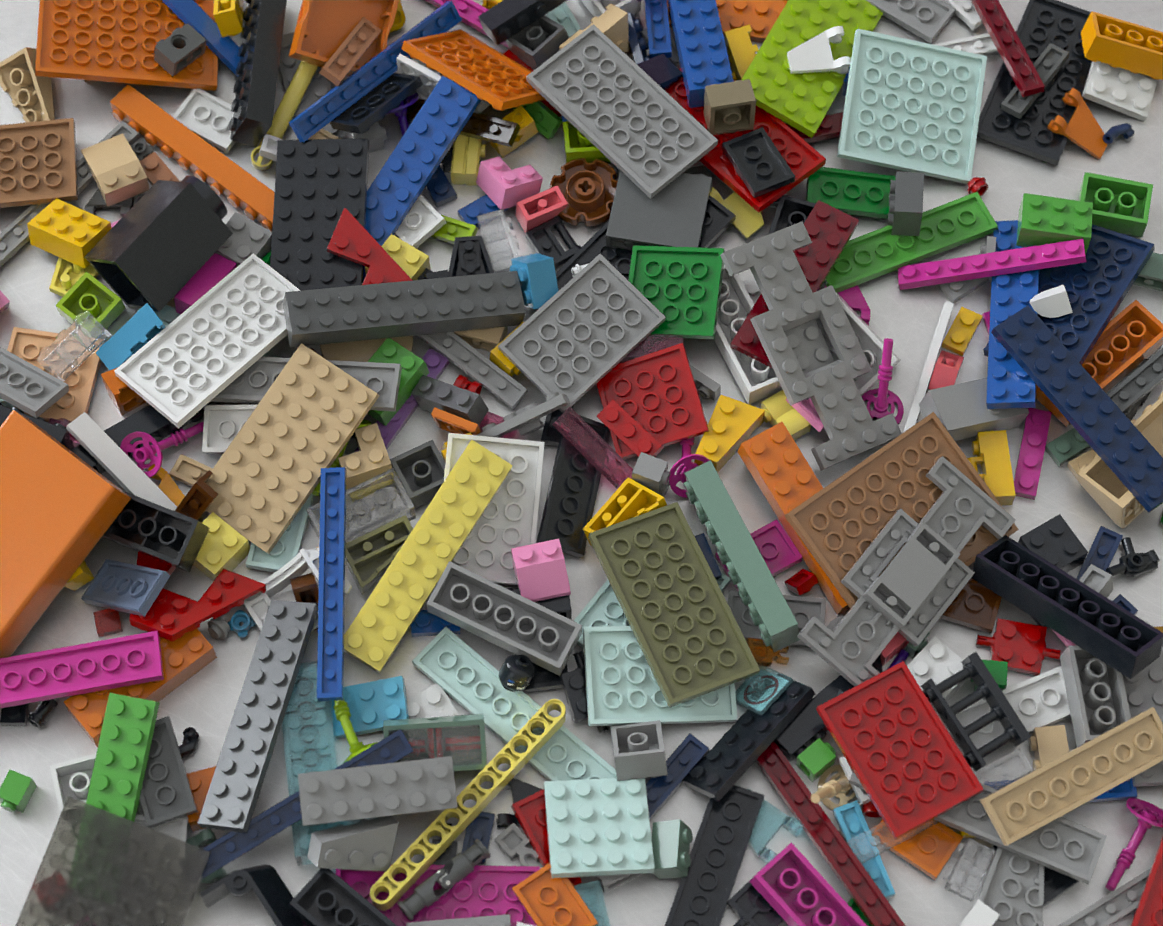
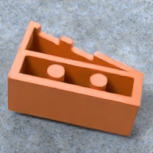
M117 368L101 373V377L109 397L123 416L146 403V401L116 377L114 370Z

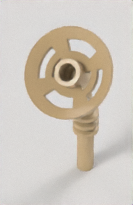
M841 765L832 766L823 772L818 781V791L811 795L813 803L821 801L828 809L833 811L834 808L848 804V801H851L856 796L853 791L850 796L846 797L852 787ZM835 771H838L837 774L831 777L829 782L825 783L827 777L830 774H832ZM835 796L840 799L839 805L833 803L829 798Z

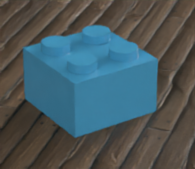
M535 253L511 259L510 271L518 272L524 306L539 309L558 292L552 257Z

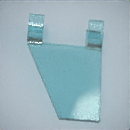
M764 799L749 841L757 856L764 863L768 864L777 854L765 848V846L780 827L783 826L795 837L803 829L801 828V822L786 815Z

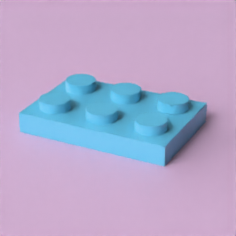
M403 676L343 687V698L348 703L351 713L350 720L356 735L382 731L384 720L409 719ZM331 701L335 737L337 739L346 738L341 722L336 719L333 708L335 703Z

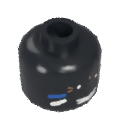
M510 655L500 668L498 677L505 689L512 692L522 691L529 685L534 676L535 669L530 659L525 655Z

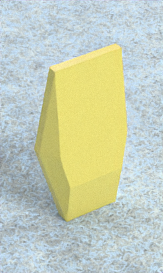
M58 257L49 287L50 292L63 297L86 271L94 278L99 273L91 264L86 268H82Z

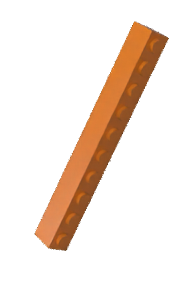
M129 84L110 101L111 113L115 119L127 123L143 135L150 145L159 147L166 157L175 159L182 169L190 170L196 178L210 185L217 195L222 194L233 207L241 208L249 219L257 220L261 223L262 227L272 232L274 191Z

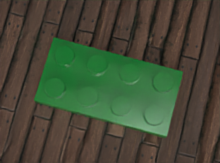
M821 167L807 177L806 201L817 203L820 200L850 215L888 219L891 180H895L896 176Z

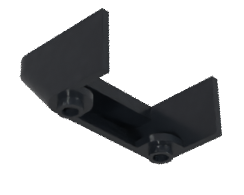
M264 864L235 870L199 893L208 908L230 893L235 896H243L254 890L276 926H309L292 911L289 903L294 898L275 868L271 865Z

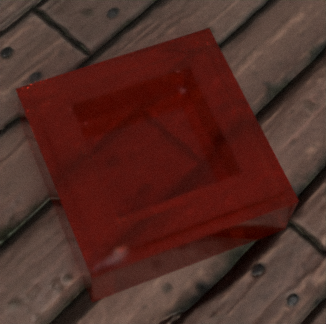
M105 609L93 612L99 637L123 632L118 610Z

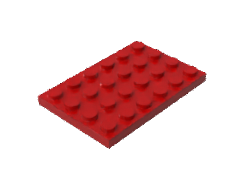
M904 661L825 702L816 709L895 840L980 794L984 790Z

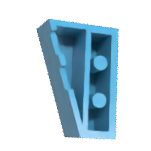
M146 303L107 342L100 346L96 354L109 371L118 368L161 332L165 325L149 304Z

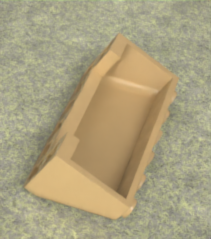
M1162 392L1153 405H1148L1142 412V415L1137 420L1133 419L1131 422L1163 457ZM1098 454L1095 455L1094 460L1089 465L1085 464L1079 470L1078 482L1120 528L1127 527L1145 510Z

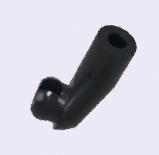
M188 727L183 731L184 738L179 746L182 758L194 753L197 747L199 733L193 727Z

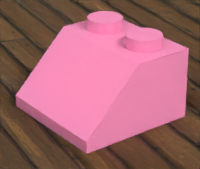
M559 539L511 548L513 568L521 596L537 602L571 594L565 559Z

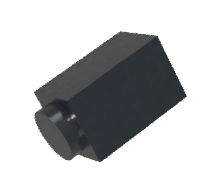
M187 175L181 182L158 180L93 247L85 258L128 307L141 309L148 303L153 311L160 312L233 234L222 221L227 215V208L221 198L207 184L194 176Z

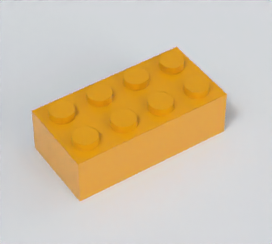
M1091 11L1081 31L1085 58L1093 62L1106 63L1114 68L1127 69L1134 74H1144L1155 80H1163V32Z

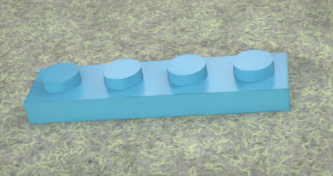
M858 801L834 808L833 813L848 846L885 898L888 899L895 896V891Z

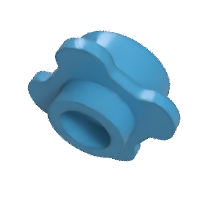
M243 610L236 611L231 617V621L227 622L230 631L238 633L240 638H245L248 635L249 629L256 625L253 619Z

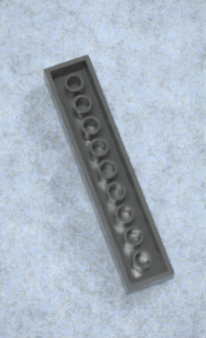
M517 271L285 292L283 301L290 347H299L301 343L305 346L518 326L523 322L526 314Z

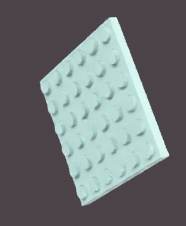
M857 28L854 36L837 157L907 172L924 173L926 176L968 184L972 176L987 56Z

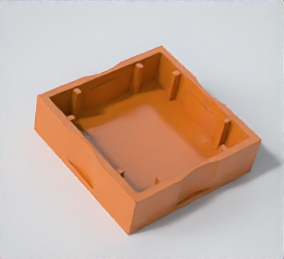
M302 0L288 57L323 68L357 24L365 17L382 31L347 74V76L352 75L387 48V39L394 23L399 0Z

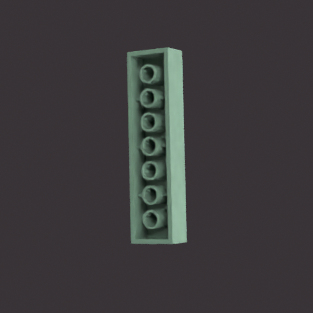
M711 460L685 472L686 482L683 484L686 489V496L690 504L695 505L700 523L702 525L705 524L712 545H716L721 563L723 565L726 564L733 585L737 584L738 594L744 606L748 604L749 615L754 625H759L760 636L765 646H771L773 652H776L799 641L800 639L797 637L799 634L798 623Z

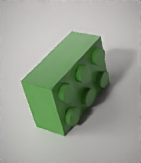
M1085 172L1080 186L1078 201L1093 203V225L1122 234L1143 237L1148 223L1153 184Z
M1024 193L1019 208L1016 246L1031 247L1083 239L1086 255L1091 240L1093 203Z
M387 338L368 361L401 364L402 367L396 412L369 410L367 413L385 426L412 395L411 393L421 377L429 374L424 360L391 338Z

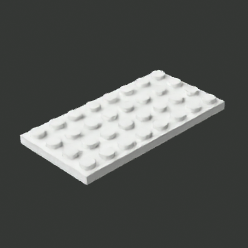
M252 254L114 370L115 375L177 428H180L288 335L283 309L285 292L301 290L255 254Z

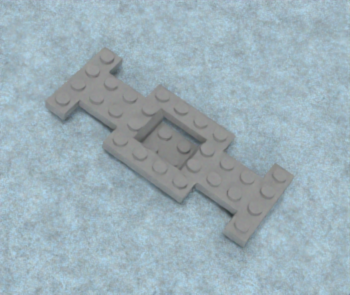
M799 222L723 252L720 256L730 276L750 269L769 311L757 315L750 320L790 406L810 398L830 439V441L811 449L822 471L895 439L902 433L893 413L873 421L853 379L869 373L872 369L833 286H828L813 293L793 251L808 246L812 241L803 222ZM818 317L839 358L837 361L834 360L815 320Z
M943 456L937 460L925 475L943 493L922 520L917 523L900 508L841 580V583L859 599L833 632L814 616L797 635L801 641L854 687L880 674L871 665L897 632L915 647L921 643L974 574L958 557L960 556V551L978 528L982 525L997 539H1001L1016 520Z

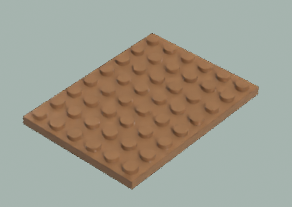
M934 412L785 515V518L850 608L859 598L843 585L841 580L900 508L917 523L922 520L943 493L938 486L925 476L940 457L943 456L1001 506ZM1015 523L1005 533L1008 537L1019 530ZM981 525L960 551L958 559L966 566H969L975 562L977 554L999 539Z

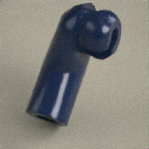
M1128 123L1111 127L1103 135V141L1111 144L1119 135L1122 134L1124 139H1128L1135 132L1131 128L1132 125Z

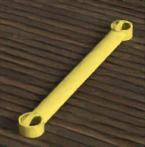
M303 61L300 62L273 116L272 126L266 134L280 139L283 138L289 122L292 120L318 66ZM262 138L259 146L254 148L251 153V162L254 168L264 171L271 168L274 160L270 159L267 164L261 165L263 157L259 156L257 162L254 161L255 155L260 151Z

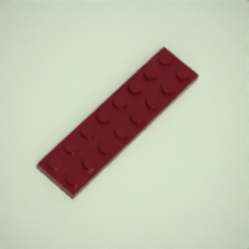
M820 200L817 201L804 223L812 243L793 251L813 293L819 291L859 224L858 219ZM761 293L732 340L730 347L772 368L750 320L757 315L769 311Z

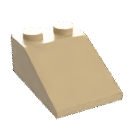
M123 133L81 150L107 207L150 189L147 176Z

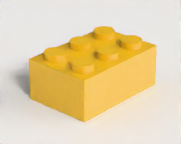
M57 198L27 223L31 245L82 268L90 265L85 256L112 229L110 221Z

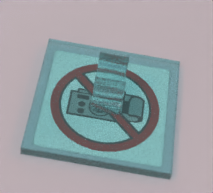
M760 664L759 674L747 678L735 691L737 705L762 716L794 680Z

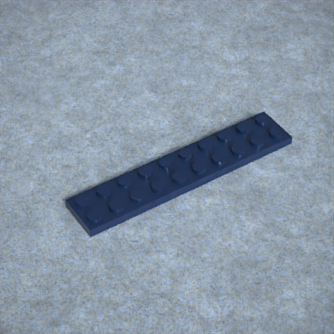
M1027 305L994 327L991 333L1147 512L1150 513L1163 503V457L1030 306Z

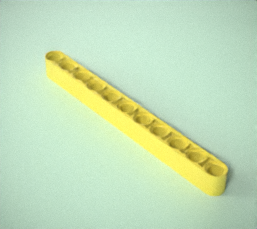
M558 699L547 701L456 797L458 808L445 809L377 880L370 890L374 907L381 911L390 909L563 726L566 720V708L562 701ZM552 710H558L561 713L558 717L548 715ZM541 728L544 732L541 735H534L532 730ZM522 745L527 747V751L517 753L515 748ZM506 763L511 767L507 771H500L498 766ZM486 781L494 784L490 789H483L480 786ZM469 799L476 801L475 806L467 808L463 804ZM450 818H457L459 820L455 826H449L446 822ZM433 836L442 838L441 842L436 845L430 844L428 841ZM420 854L424 856V860L420 863H414L411 861L412 857ZM398 873L407 875L406 879L402 882H396L394 877ZM380 892L389 893V897L386 900L379 901L376 899L377 894Z

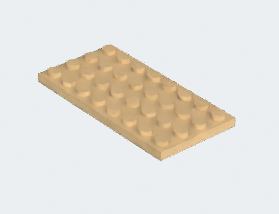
M301 343L211 472L213 474L206 483L218 493V496L206 511L210 514L214 512L242 536L269 554L320 482L321 468H330L379 395Z

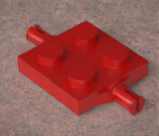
M1000 618L997 620L996 630L992 637L977 635L976 645L990 647L991 660L1008 662V670L1031 675H1040L1042 661L1045 657L1059 660L1061 650L1046 648L1045 636L1047 627Z

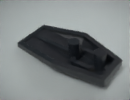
M664 54L637 64L664 90L683 77V73Z
M482 236L455 237L448 271L449 277L494 273Z

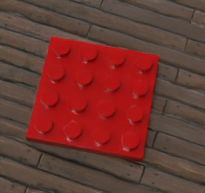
M683 343L617 364L597 383L603 409L613 399L663 447L709 432ZM610 430L619 461L637 456Z

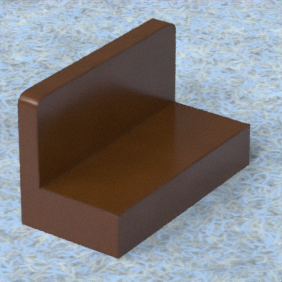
M210 470L193 485L175 509V512L199 521L218 496V493L206 483L213 474Z

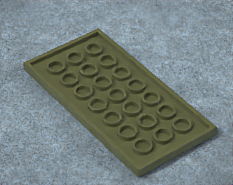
M678 502L589 533L588 538L669 708L759 674L760 668Z

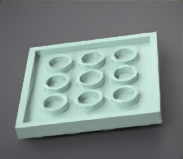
M617 778L544 781L551 878L654 873L645 778L617 781Z

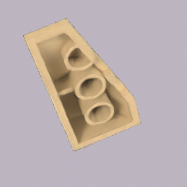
M25 47L0 62V86L13 99L12 103L15 107L19 108L23 114L24 121L55 120L51 77L35 76L36 48Z

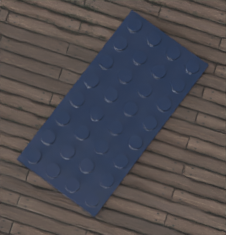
M1092 224L1091 240L1086 253V262L1040 269L1039 293L1064 285L1073 313L1054 318L1038 314V317L1081 365L1154 252L1153 243ZM989 342L983 349L984 356L987 357L989 352Z

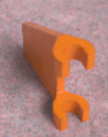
M1072 88L1069 93H1065L1062 99L1065 104L1076 107L1068 125L1066 120L1058 115L1055 120L1052 119L1047 128L1054 133L1064 135L1099 160L1108 145L1103 141L1105 133L1084 102L1080 92Z

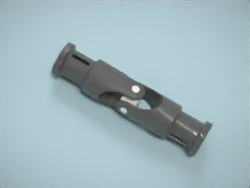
M474 840V844L464 853L459 852L442 869L436 871L417 886L412 895L403 902L399 901L397 903L398 907L412 921L415 914L425 906H431L448 892L454 884L460 882L473 872L474 867L485 858L489 859L491 857L489 851L480 840ZM435 882L442 886L440 889L433 891Z

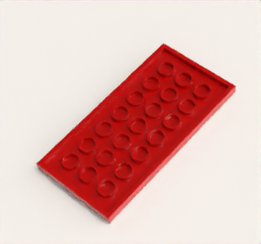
M681 77L665 91L707 129L704 118V106L689 108L683 77ZM757 105L755 106L754 129L713 135L718 140V145L699 159L703 165L758 213L826 163L824 156L783 121ZM763 127L795 175V182L753 198L722 150V143Z

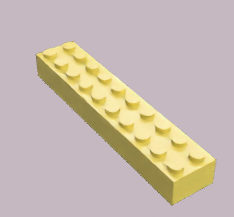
M471 439L345 633L344 651L379 674L381 673L432 594L449 561H453L510 473L513 465Z

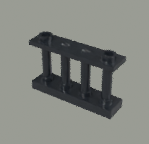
M974 652L961 662L963 669L937 685L931 678L921 687L928 701L933 704L963 751L968 765L971 768L973 767L976 772L987 765L983 759L985 756L1008 742L1013 743L1017 747L1031 738V736L977 652ZM972 678L977 686V690L949 706L942 693L963 680ZM981 699L986 700L991 708L990 712L963 728L955 715ZM995 720L999 721L1004 728V733L977 749L969 736Z

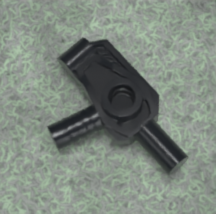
M1126 537L1121 540L1125 555L1120 557L1119 564L1106 568V572L1112 576L1124 573L1127 576L1135 577L1157 569L1160 559L1154 550H1150L1147 553H1135L1131 538Z

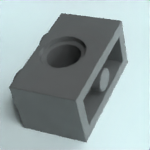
M187 23L181 28H176L168 38L160 40L155 45L154 60L173 77L205 53L206 39Z

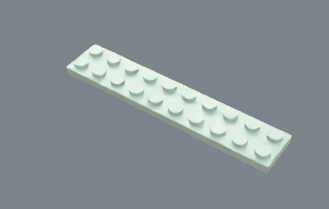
M447 627L412 661L416 668L442 687L449 696L470 714H484L485 726L506 744L541 708L523 691L512 692L505 689L498 677L499 671ZM564 726L528 762L549 781L617 778L616 770ZM541 728L532 730L534 735H541L544 732ZM520 745L515 748V751L517 753H524L527 751V747Z

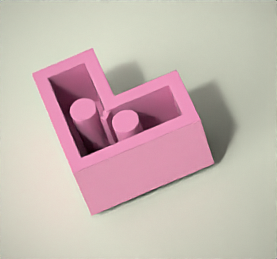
M495 157L480 162L476 184L500 210L516 206L517 202L540 193L543 177L531 165L511 170L500 157Z

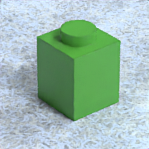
M818 738L797 756L796 766L813 783L823 772L835 764L836 752L828 742L824 743Z
M10 769L0 787V806L10 812L15 810L24 812L37 787L34 780Z

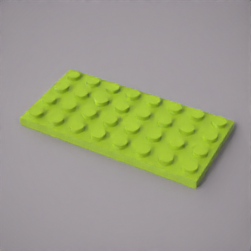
M788 0L741 81L750 79L758 107L812 138L842 87L846 74H839L835 71L791 74L787 52L835 26H843L844 36H841V43L829 42L833 60L841 57H850L851 60L855 31L858 28L873 32L883 12L866 0Z

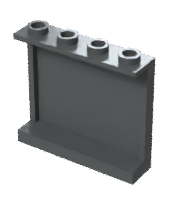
M620 170L606 232V246L633 250V245L699 248L709 194L712 191V177L704 174L694 175L683 172L650 199Z

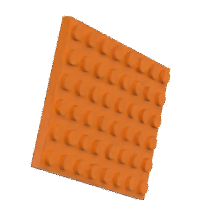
M40 0L35 76L216 91L218 57L206 46L203 55L173 77L154 60L155 45L160 40L168 38L176 28L186 25L162 0ZM194 0L216 23L213 16L214 0Z

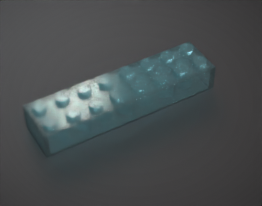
M317 661L301 663L282 722L289 796L299 791L298 774L333 770L339 766L332 702L317 700ZM301 819L293 824V843L297 864H313L307 858L313 832L339 825L345 826V821L303 826Z

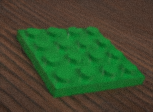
M633 245L628 281L666 317V320L648 337L715 339L724 262L720 255L725 252L724 248Z

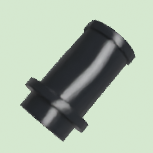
M51 699V701H41L36 709L29 713L28 721L35 727L40 728L46 724L45 720L58 703L54 699Z

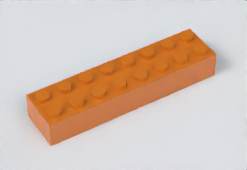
M780 422L741 443L738 454L793 544L803 557L810 572L816 575L819 581L818 585L838 615L850 607L785 518L787 513L823 489V486L784 423Z

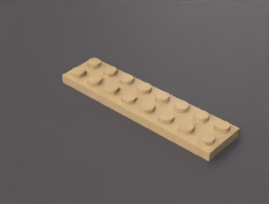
M1154 707L981 799L980 801L1004 846L1017 841L1163 761V723Z

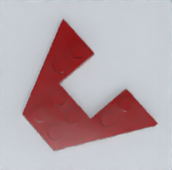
M344 208L327 247V252L369 267L362 285L412 281L355 217Z
M138 552L136 565L163 570L169 575L177 568ZM223 569L199 601L162 588L145 617L130 613V625L146 632L158 631L159 637L173 642L181 638L185 633L196 630L200 627V623L211 617L216 619L229 612L231 608L244 604L245 599L258 592L265 593L266 584Z

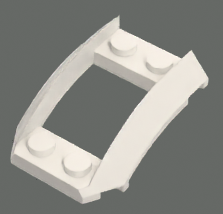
M316 548V550L300 549L299 553L286 565L261 581V583L266 584L265 593L258 592L244 600L243 606L260 632L271 603L269 598L291 584V578L301 576L310 568L319 582V548ZM345 577V599H346V597H347V595H348L350 589L352 588V586H351V584L349 583V581L347 580V578ZM318 613L312 631L318 627Z

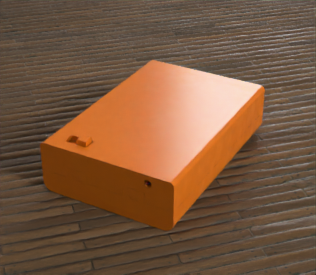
M15 410L10 413L0 426V658L11 657L131 499L129 495L50 434Z

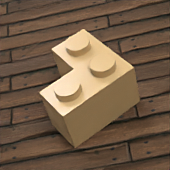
M377 423L356 429L354 433L359 451L338 458L340 467H345L346 486L348 490L393 476L392 464Z

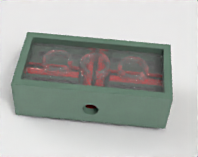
M484 714L383 721L384 739L401 729L414 752L397 762L452 756L453 771L481 770L487 765Z

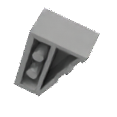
M392 816L377 817L370 820H358V823L347 826L339 825L313 832L307 858L317 868L387 871L391 864L398 822Z

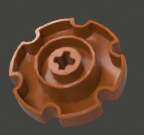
M585 158L575 159L561 166V175H554L549 186L550 189L558 185L568 203V206L558 216H561L565 222L575 226L579 222H585L587 227L599 225L610 219V210H612L618 182L615 169L604 161L595 159L592 163H588Z

